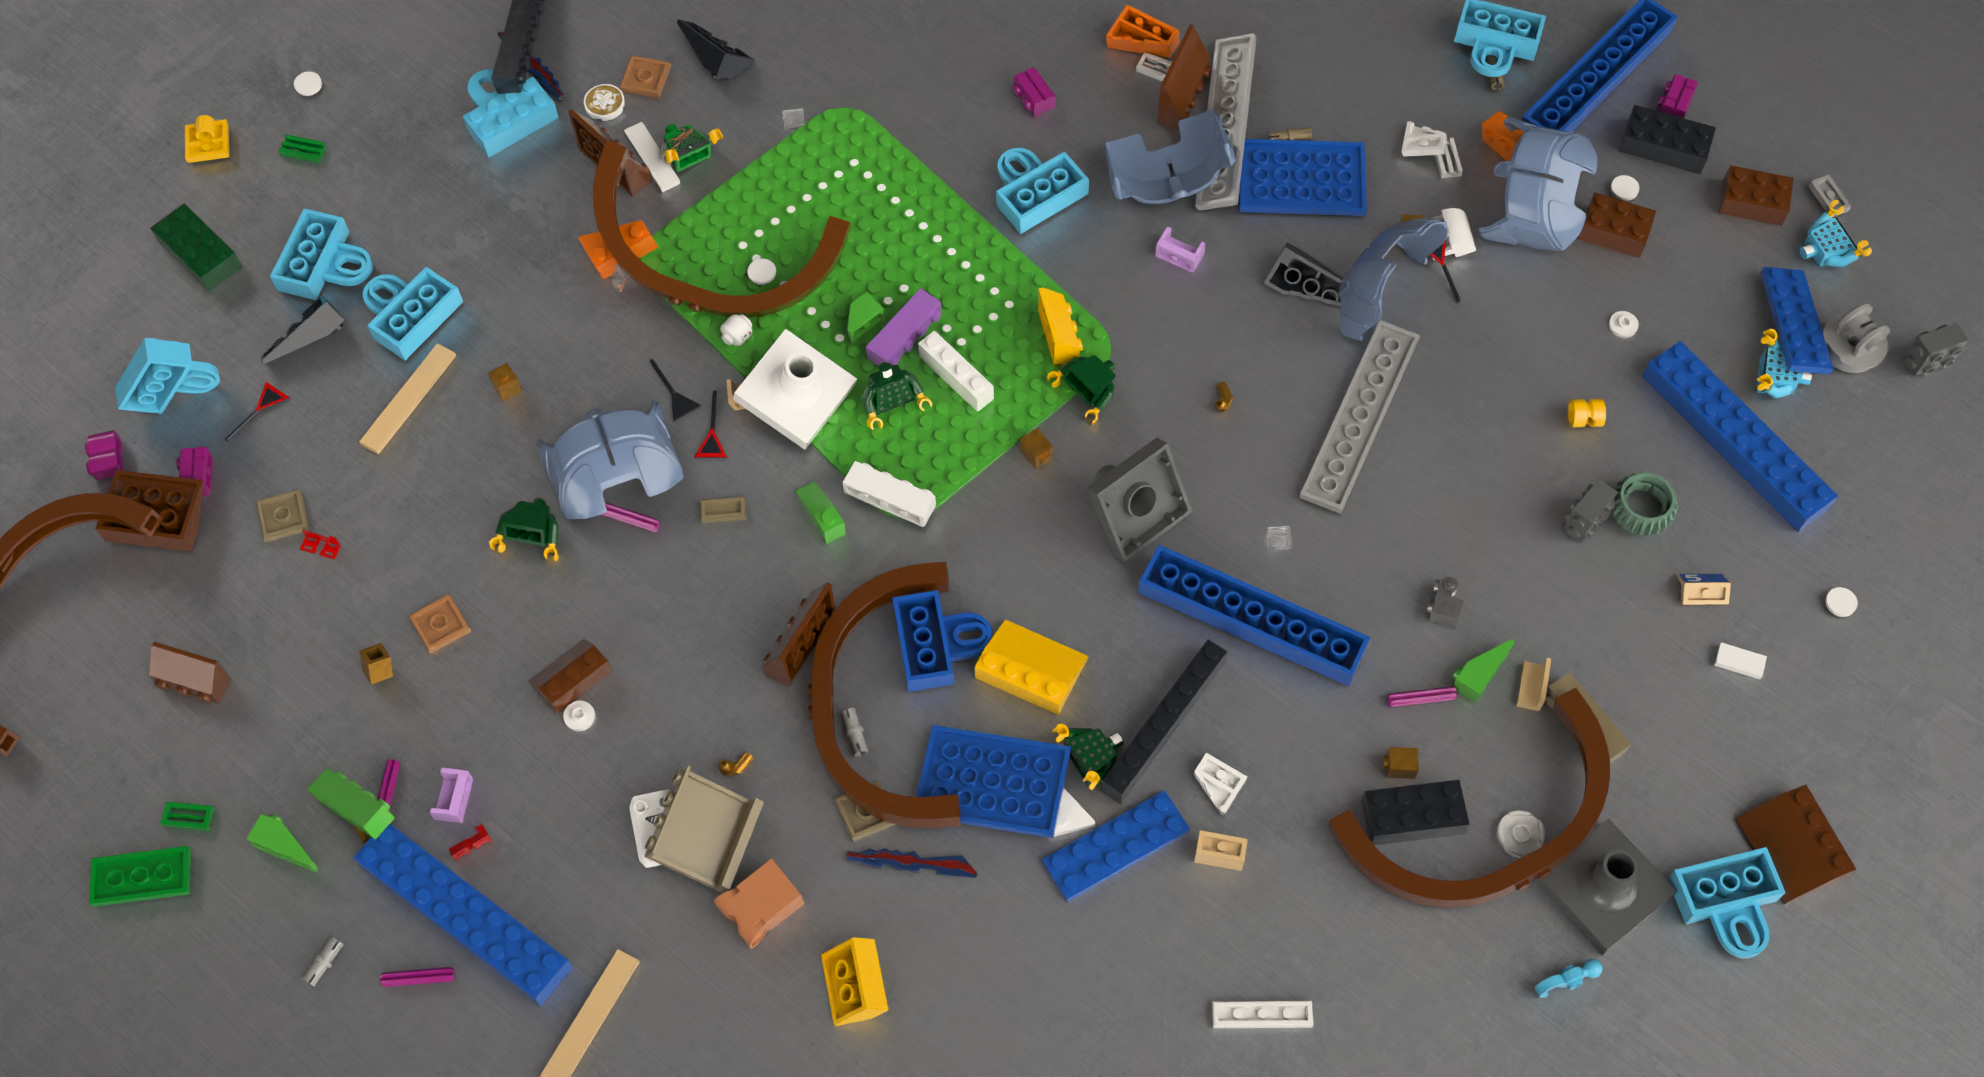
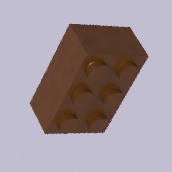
M1730 165L1723 179L1719 214L1782 226L1790 211L1794 178Z
M1594 192L1578 240L1640 258L1647 243L1656 210Z

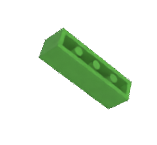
M326 768L307 790L318 802L376 840L395 818L388 811L391 807L381 798L376 801V797L367 789L361 791L362 788L355 781L350 780L347 782L348 778L337 770L334 773Z

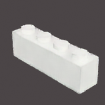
M933 331L918 343L919 357L977 412L994 399V386L937 332Z
M855 461L843 481L844 493L921 527L925 526L936 507L935 495L929 490H921L914 487L906 480L900 481L888 472L877 471L867 463L861 464Z

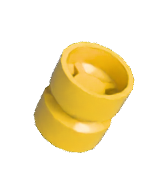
M1602 398L1589 399L1587 402L1584 399H1570L1568 404V422L1571 428L1585 427L1586 424L1589 427L1604 426L1606 407Z

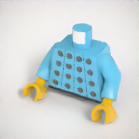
M1834 200L1830 203V210L1828 212L1825 211L1813 222L1807 231V238L1804 242L1805 246L1801 247L1799 252L1803 259L1813 257L1819 266L1828 265L1842 268L1859 259L1858 256L1860 255L1869 256L1872 250L1870 247L1862 250L1869 245L1867 240L1860 241L1856 246L1838 218L1832 217L1833 215H1840L1844 211V206H1841L1838 210L1833 209L1839 203L1838 200Z
M1774 329L1763 331L1765 336L1761 338V343L1767 344L1760 357L1756 392L1767 393L1774 399L1793 394L1798 383L1809 385L1812 373L1788 371L1781 344L1777 340L1776 331Z

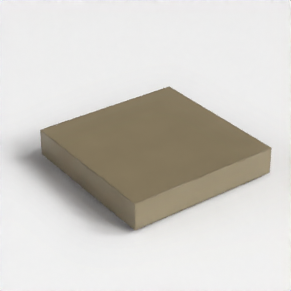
M300 489L256 501L265 542L298 534L302 530H310Z
M878 780L871 783L882 789ZM844 794L834 798L853 842L895 825L865 812L851 802Z

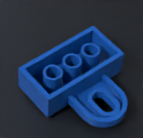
M938 590L893 597V607L908 692L954 685L951 662L980 656L992 638V629L989 622L979 614L961 613L943 616ZM979 630L982 633V636L977 639L963 641L958 638V635L965 631Z

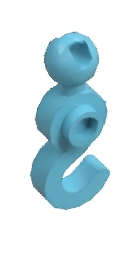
M1593 958L1585 961L1582 968L1569 965L1560 971L1561 975L1551 976L1536 985L1535 991L1539 998H1545L1549 995L1548 991L1556 987H1569L1570 990L1575 989L1583 984L1582 979L1584 977H1599L1603 970L1602 964L1599 960Z

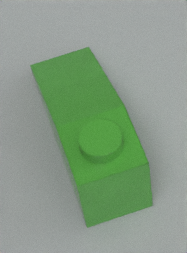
M815 481L795 490L797 497L826 544L846 535L843 519Z
M1510 639L1468 661L1464 668L1458 667L1452 677L1455 680L1453 686L1457 692L1476 703L1511 652L1515 641Z
M260 814L247 837L249 843L257 849L317 872L318 867L283 824L284 820L273 814L269 817Z

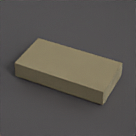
M745 496L700 500L702 523L747 520Z

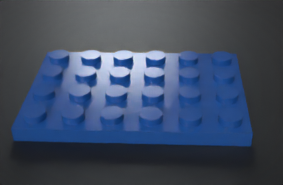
M1245 139L1239 188L1240 212L1366 216L1365 143Z
M932 725L916 797L958 794L961 824L1054 838L1071 755V746Z

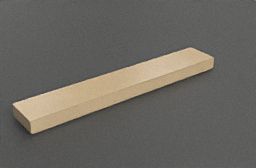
M437 343L359 441L360 445L379 455L455 359V352Z
M617 949L539 1077H571L639 965L638 959Z

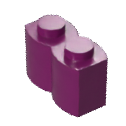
M115 430L87 437V443L84 447L87 456H89V462H86V469L89 475H92L97 481L113 477L116 470L124 471L121 440Z

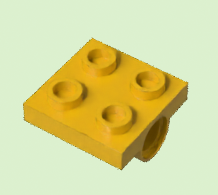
M201 115L195 119V124L185 125V159L188 163L229 157V124L226 119L215 121L211 116Z

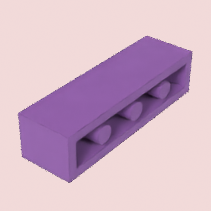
M920 288L866 346L867 358L878 366L884 362L890 363L891 366L897 365L901 356L913 348L915 341L926 334L928 327L940 319L942 315L941 302Z

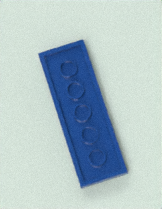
M1763 267L1760 274L1788 371L1830 374L1834 368L1804 270Z
M1164 790L1043 858L1042 863L1064 899L1068 902L1188 834L1190 828Z

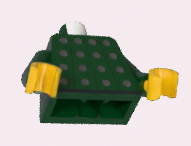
M1095 355L1088 358L1072 357L1058 368V372H1050L1047 380L1057 378L1052 383V387L1056 388L1060 385V378L1062 377L1090 407L1094 405V409L1088 410L1084 418L1086 419L1089 414L1094 415L1095 419L1091 423L1093 425L1097 422L1098 413L1103 411L1113 398L1115 389L1113 381L1116 378L1113 372L1115 365L1111 360H1106L1103 363Z
M888 362L881 363L878 367L879 371L870 374L869 384H867L862 394L866 414H869L867 426L874 430V421H877L879 428L883 426L882 420L876 417L875 412L879 415L914 401L915 396L918 397L917 404L921 410L924 411L921 406L923 401H928L932 407L931 400L923 395L922 392L924 390L917 377L907 370H901L898 365L891 366Z
M535 498L532 503L519 501L514 508L501 514L495 531L497 536L489 541V545L494 551L495 546L500 543L498 551L502 553L506 549V544L502 541L503 539L544 547L547 543L548 547L544 550V557L548 561V554L553 552L555 553L554 560L556 562L559 558V554L555 549V544H558L559 527L555 516L550 514V507L546 505L543 499Z
M1058 724L1052 730V732L1059 733L1055 738L1057 742L1066 739L1064 745L1071 746L1070 760L1083 778L1082 781H1085L1087 786L1090 785L1089 789L1091 790L1096 785L1102 783L1103 779L1115 765L1117 760L1115 749L1124 744L1117 732L1106 738L1099 728L1094 730L1092 728H1068L1064 724Z

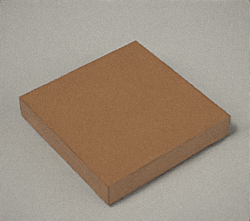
M632 55L619 86L620 90L659 99L670 72L671 64Z
M450 594L441 597L408 616L430 654L471 632Z

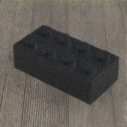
M1634 105L1619 151L1701 174L1708 159L1716 127Z
M1460 780L1368 790L1364 792L1361 800L1368 837L1374 845L1463 835L1470 825Z

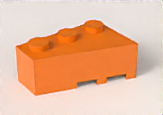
M1126 5L1107 33L1106 41L1107 48L1140 54L1147 52L1157 57L1170 58L1180 43L1178 29Z
M1498 111L1481 124L1482 140L1506 161H1511L1514 148L1519 138L1525 132L1515 129L1513 132L1508 130L1503 121L1509 116Z
M642 220L619 226L625 243L639 259L658 248ZM599 231L578 237L603 279L621 270V267L605 245Z

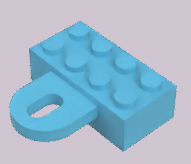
M1465 0L1454 42L1473 46L1470 62L1478 73L1489 77H1499L1510 70L1514 57L1534 61L1546 16L1482 0ZM1486 56H1495L1498 60L1495 65L1487 64L1485 61Z
M494 69L481 70L470 78L468 92L478 108L462 117L467 131L488 158L559 118L555 103L534 77L526 80L521 93L497 94L496 90L492 93H487L481 87L483 82H491L493 84L491 77Z
M1024 148L1007 150L998 160V175L1006 186L996 191V206L1020 234L1089 194L1088 177L1065 151L1044 164L1033 152ZM1010 162H1020L1026 171L1022 173L1017 172L1010 165Z
M304 208L270 275V279L277 291L317 300L325 281L342 286L361 284L370 276L373 263L369 254L363 248L344 243L349 230L343 217ZM346 262L362 265L360 269L355 271L342 268V265Z
M427 267L409 284L397 276L385 274L371 279L363 290V300L367 308L377 315L367 325L373 339L404 361L463 303L458 287ZM383 288L392 293L393 297L389 300H384L375 293Z
M144 338L115 386L117 407L120 410L162 414L175 392L198 394L214 389L220 382L219 370L210 363L192 361L189 343Z
M1767 847L1676 869L1668 878V882L1678 891L1674 897L1685 925L1710 919L1722 947L1729 954L1738 958L1747 959L1755 957L1766 948L1770 933L1760 906L1777 902L1786 893ZM1736 923H1742L1747 927L1752 940L1751 946H1746L1741 942L1735 928Z

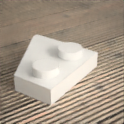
M1408 121L1402 146L1403 157L1444 154L1447 142L1446 133L1438 130L1434 131L1426 126L1419 128L1414 126V122Z
M1208 753L1204 755L1194 771L1195 778L1220 815L1224 816L1246 782L1247 776Z
M1064 789L1054 837L1095 827L1094 819Z

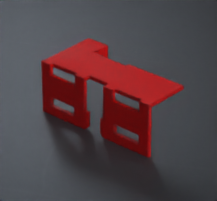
M302 530L305 539L300 550L315 554L320 541H324L326 544L323 550L320 551V556L335 560L341 548L336 537H324ZM309 538H312V539H316L317 541L315 542V541H311V540H308V539H309ZM326 552L332 553L333 556L328 555V554H325V553H326Z
M483 824L478 827L475 826L477 834L449 848L455 862L462 856L470 854L472 849H479L483 844L492 841Z

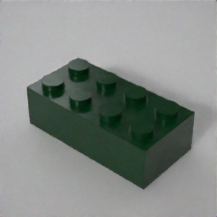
M185 203L150 228L158 243L208 292L243 267L236 253Z

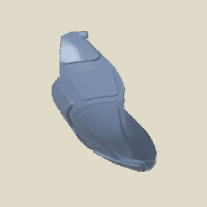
M1215 108L1180 120L1178 125L1181 141L1151 152L1147 151L1140 134L1104 142L1105 147L1103 149L1108 162L1111 185L1116 199L1119 198L1121 200L1133 197L1136 201L1144 204H1162L1175 201L1176 199L1188 197L1204 190L1218 178L1221 169L1234 165L1236 158L1226 131L1223 130L1221 119ZM1172 163L1175 173L1174 177H1171L1168 164Z
M1507 117L1503 123L1508 130L1513 132L1515 129H1518L1525 133L1519 138L1511 161H1501L1494 167V174L1498 178H1507L1505 187L1506 217L1490 226L1479 228V234L1491 241L1512 245L1520 244L1541 250L1564 251L1579 236L1585 223L1586 213L1574 205L1580 173L1584 171L1591 175L1596 174L1598 160L1596 151L1589 139L1583 135L1538 127ZM1541 174L1561 179L1563 183L1541 177Z
M1436 218L1407 220L1387 228L1371 241L1345 273L1339 285L1342 335L1363 341L1364 337L1361 335L1379 321L1382 315V292L1387 278L1396 267L1394 262L1383 259L1390 249L1396 244L1404 249L1408 257L1426 265L1428 262L1426 257L1439 248L1448 236L1449 230L1446 222Z
M655 400L651 401V406L646 413L637 410H615L603 413L600 408L590 410L586 413L587 419L566 430L558 438L555 445L545 443L541 439L537 440L538 443L535 444L549 481L552 482L561 512L564 513L566 519H586L606 513L607 509L603 491L617 484L637 478L642 482L647 495L652 497L667 491L684 478L682 474L683 469L671 442L660 403L655 402ZM609 445L615 465L611 466L604 446Z

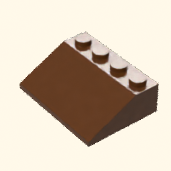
M1192 24L1189 25L1160 86L1157 124L1180 131L1179 121L1190 117L1189 111L1195 108L1198 99L1196 96L1198 93H1202L1205 84L1203 81L1205 78H1209L1212 69L1209 66L1210 57Z
M572 109L568 111L579 150L597 166L607 140L622 145L617 139L611 138L604 127L600 128L596 123ZM629 151L630 154L619 185L633 197L649 185L651 179L649 175L650 170L647 165L637 161L635 155Z
M116 470L108 494L123 496L151 508L163 517V520L152 537L114 522L98 521L95 529L106 542L192 552L198 534L204 481Z
M828 582L812 591L807 599L804 598L801 601L798 613L795 617L792 616L789 619L786 627L787 630L783 635H779L775 642L774 650L771 654L768 653L763 660L762 665L765 675L787 687H790L815 648L827 620L835 610L832 585Z
M1806 784L1785 792L1735 818L1752 850L1767 847L1786 892L1780 898L1784 905L1846 880L1857 870Z

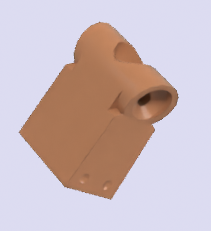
M772 858L737 885L735 889L719 895L714 900L715 905L722 914L737 923L738 934L750 949L760 943L767 931L772 930L805 904L801 894Z

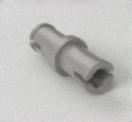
M848 708L849 713H846V710L841 712L847 730L845 734L850 739L854 756L860 757L862 756L861 752L864 755L869 752L863 737L864 729L859 724L855 708Z
M330 937L320 954L315 955L313 958L315 961L301 979L315 987L326 969L332 967L331 962L344 944Z

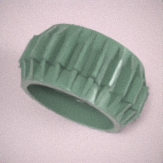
M1650 472L1631 473L1629 477L1625 476L1622 481H1619L1614 488L1618 493L1614 499L1617 503L1612 509L1614 512L1612 516L1616 518L1617 523L1623 529L1630 533L1638 534L1639 536L1657 535L1659 531L1664 532L1667 527H1670L1677 516L1676 512L1679 509L1677 503L1679 499L1675 496L1676 491L1673 490L1672 485L1664 478ZM1641 490L1654 495L1662 505L1660 514L1654 518H1648L1633 512L1627 504L1629 493Z

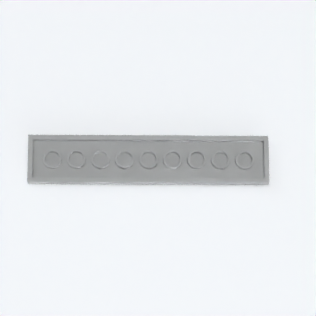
M1254 33L1219 39L1215 43L1207 111L1215 108L1216 112H1218L1223 130L1226 131L1233 147L1236 162L1232 166L1221 169L1218 178L1210 186L1197 193L1195 206L1198 211L1238 205L1257 39Z
M1379 320L1299 498L1339 514L1342 513L1418 343L1419 334Z

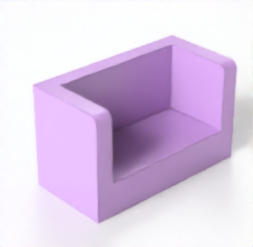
M1167 227L1156 244L1155 256L1194 273L1205 254L1206 243L1201 242L1198 249L1172 238V228Z
M442 767L440 773L444 779L436 808H431L429 813L434 820L462 824L473 778L469 771Z

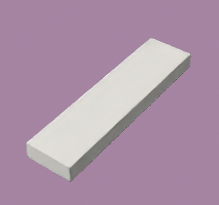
M643 122L624 130L625 136L641 161L649 168L650 175L661 192L680 184V180L670 164L662 161L661 150Z
M1312 1001L1212 1002L1213 1028H1312Z

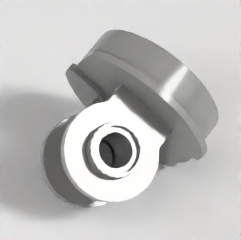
M1870 304L1856 305L1845 313L1835 315L1824 326L1823 335L1832 365L1847 373L1865 372L1880 364L1887 354L1888 341L1886 337L1890 333V329L1886 325L1878 328L1868 316L1873 310Z

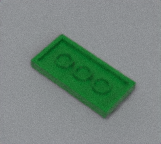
M189 846L91 858L89 905L98 907L190 895L191 848Z

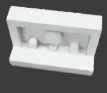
M1457 208L1441 210L1442 215L1434 217L1446 222L1449 232L1446 238L1445 256L1455 254L1456 257L1477 251L1467 215L1463 210Z

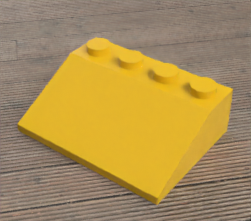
M1005 619L975 665V678L1059 716L1088 656Z

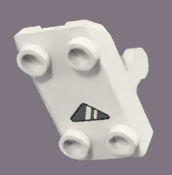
M669 789L634 796L629 806L639 861L646 868L661 865L645 857L647 852L645 845L648 838L654 835L657 828L654 826L658 815L664 811L666 805L663 804V801L670 791Z

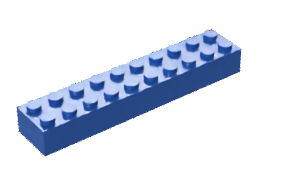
M1639 0L1522 116L1521 121L1538 127L1573 132L1672 33L1678 16L1653 0Z
M1677 342L1647 364L1642 377L1797 532L1831 508L1838 495L1683 342Z
M1158 545L1139 581V594L1346 686H1350L1371 638L1161 545Z
M391 824L385 828L376 840L371 837L353 857L363 870L540 1007L573 969L567 958Z

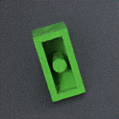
M868 292L862 296H857L850 304L847 330L851 344L885 320L884 308Z

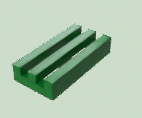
M285 135V141H282L281 144L282 148L278 150L280 156L320 163L326 149L325 142Z
M166 802L160 825L166 828L210 832L211 827L209 825L213 821L212 814L215 813V808L208 805ZM170 810L206 813V815L170 813ZM168 818H169V819H179V820L200 821V822H203V823H193V822H183V821H172V820H168Z

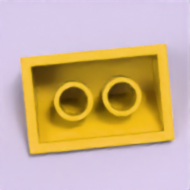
M1043 287L1039 288L1038 313L1054 365L1063 364L1072 357H1080V351H1083L1081 339L1077 338L1075 334L1077 333L1076 322L1070 318V315H1072L1070 303H1066L1063 294Z
M853 937L821 954L834 1026L872 1019L888 1011L875 939Z

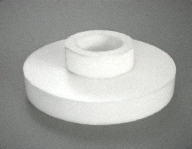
M304 72L296 77L294 87L300 95L310 96L321 89L322 81L317 73Z
M1627 175L1616 177L1610 187L1612 194L1623 201L1634 199L1640 189L1638 182Z
M757 259L749 265L747 270L748 277L755 284H768L776 276V267L768 259Z
M1626 311L1614 313L1609 320L1611 332L1622 338L1633 336L1639 326L1637 318Z
M1842 587L1832 589L1825 599L1828 610L1839 617L1850 616L1858 606L1854 593Z
M575 701L566 707L563 715L564 721L570 729L583 731L594 723L595 711L588 702Z

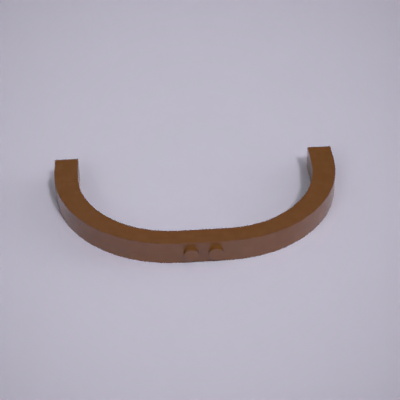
M606 141L596 169L593 185L594 214L599 232L609 252L621 269L642 287L669 299V303L680 306L682 303L689 306V309L694 312L701 313L702 310L730 317L733 314H743L747 318L765 316L789 308L802 301L825 281L837 264L851 230V224L848 221L830 215L818 248L806 266L792 279L767 292L746 296L724 295L658 273L644 264L630 250L621 234L617 220L616 197L619 182L630 152L626 146Z
M85 493L51 502L24 517L0 538V589L29 551L44 539L60 530L80 523L106 521L125 525L152 537L163 517L151 508L136 501L107 493ZM1 725L0 753L8 757L21 736Z
M946 561L908 565L893 569L867 581L846 597L827 620L819 636L812 662V684L808 685L809 699L812 698V706H808L809 719L813 720L816 744L832 781L851 802L865 812L887 822L906 827L941 828L961 826L958 794L931 797L903 796L880 789L854 771L844 759L835 738L834 671L840 650L850 633L869 614L893 602V597L936 590L939 593L949 592V576Z
M1577 688L1555 699L1553 708L1575 739L1584 764L1585 790L1581 807L1568 827L1554 840L1492 874L1469 880L1447 881L1427 878L1412 873L1392 862L1374 846L1350 809L1330 819L1328 829L1347 858L1364 876L1385 891L1417 904L1445 908L1468 907L1496 900L1516 889L1520 892L1531 885L1530 882L1534 879L1542 880L1552 873L1551 870L1577 852L1595 828L1606 801L1610 782V759L1604 733L1598 719Z

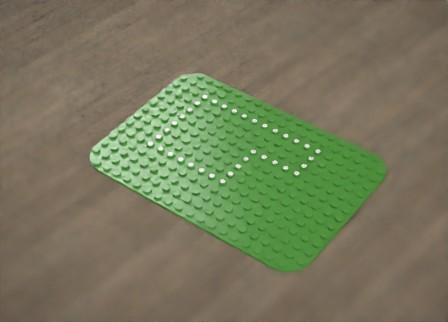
M846 107L827 109L813 117L657 231L652 237L658 248L641 257V261L658 273L708 291L731 296L754 295L779 287L796 276L806 266L818 248L830 215L850 222L851 230L837 264L825 281L814 292L789 308L765 316L748 318L752 323V335L741 346H729L721 338V325L729 317L702 310L701 313L694 312L689 309V306L682 303L680 306L669 304L745 379L785 329L857 378L854 388L815 436L811 444L844 477L847 476L852 465L857 461L861 464L867 463L877 471L888 472L900 481L906 480L921 490H929L935 495L936 507L934 509L938 508L1018 443L1022 437L1034 430L1077 395L1062 377L1060 378V385L1056 388L1052 387V383L1057 378L1047 380L1048 374L1052 371L1058 372V368L1063 364L1054 365L1038 313L1039 288L1043 287L1063 294L1066 303H1070L1072 311L1070 318L1076 322L1077 333L1075 334L1077 338L1081 339L1083 351H1080V357L1088 358L1095 355L1104 363L1110 359L1112 351L1109 334L1098 320L871 116L857 109ZM768 259L773 262L776 267L774 280L765 285L753 283L747 273L748 267L753 261ZM921 288L941 302L942 315L937 322H933L928 327L923 337H919L915 341L913 348L901 356L897 365L901 370H907L917 377L924 390L922 393L931 400L932 407L928 401H923L921 406L924 411L921 410L917 404L918 397L915 396L914 401L879 415L875 412L876 417L882 420L883 426L879 428L877 421H874V430L867 426L869 414H866L862 394L867 384H869L870 374L879 371V366L867 358L866 346ZM868 292L884 308L885 320L851 344L847 330L850 304L857 296H862ZM933 331L937 332L994 386V399L977 412L919 357L918 343ZM880 509L881 511H883V512L886 513L887 515L898 517V516H896V515H894V514H892V513H889V512H887V511H885V510Z

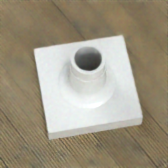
M785 329L734 392L733 400L805 450L854 388L857 378Z

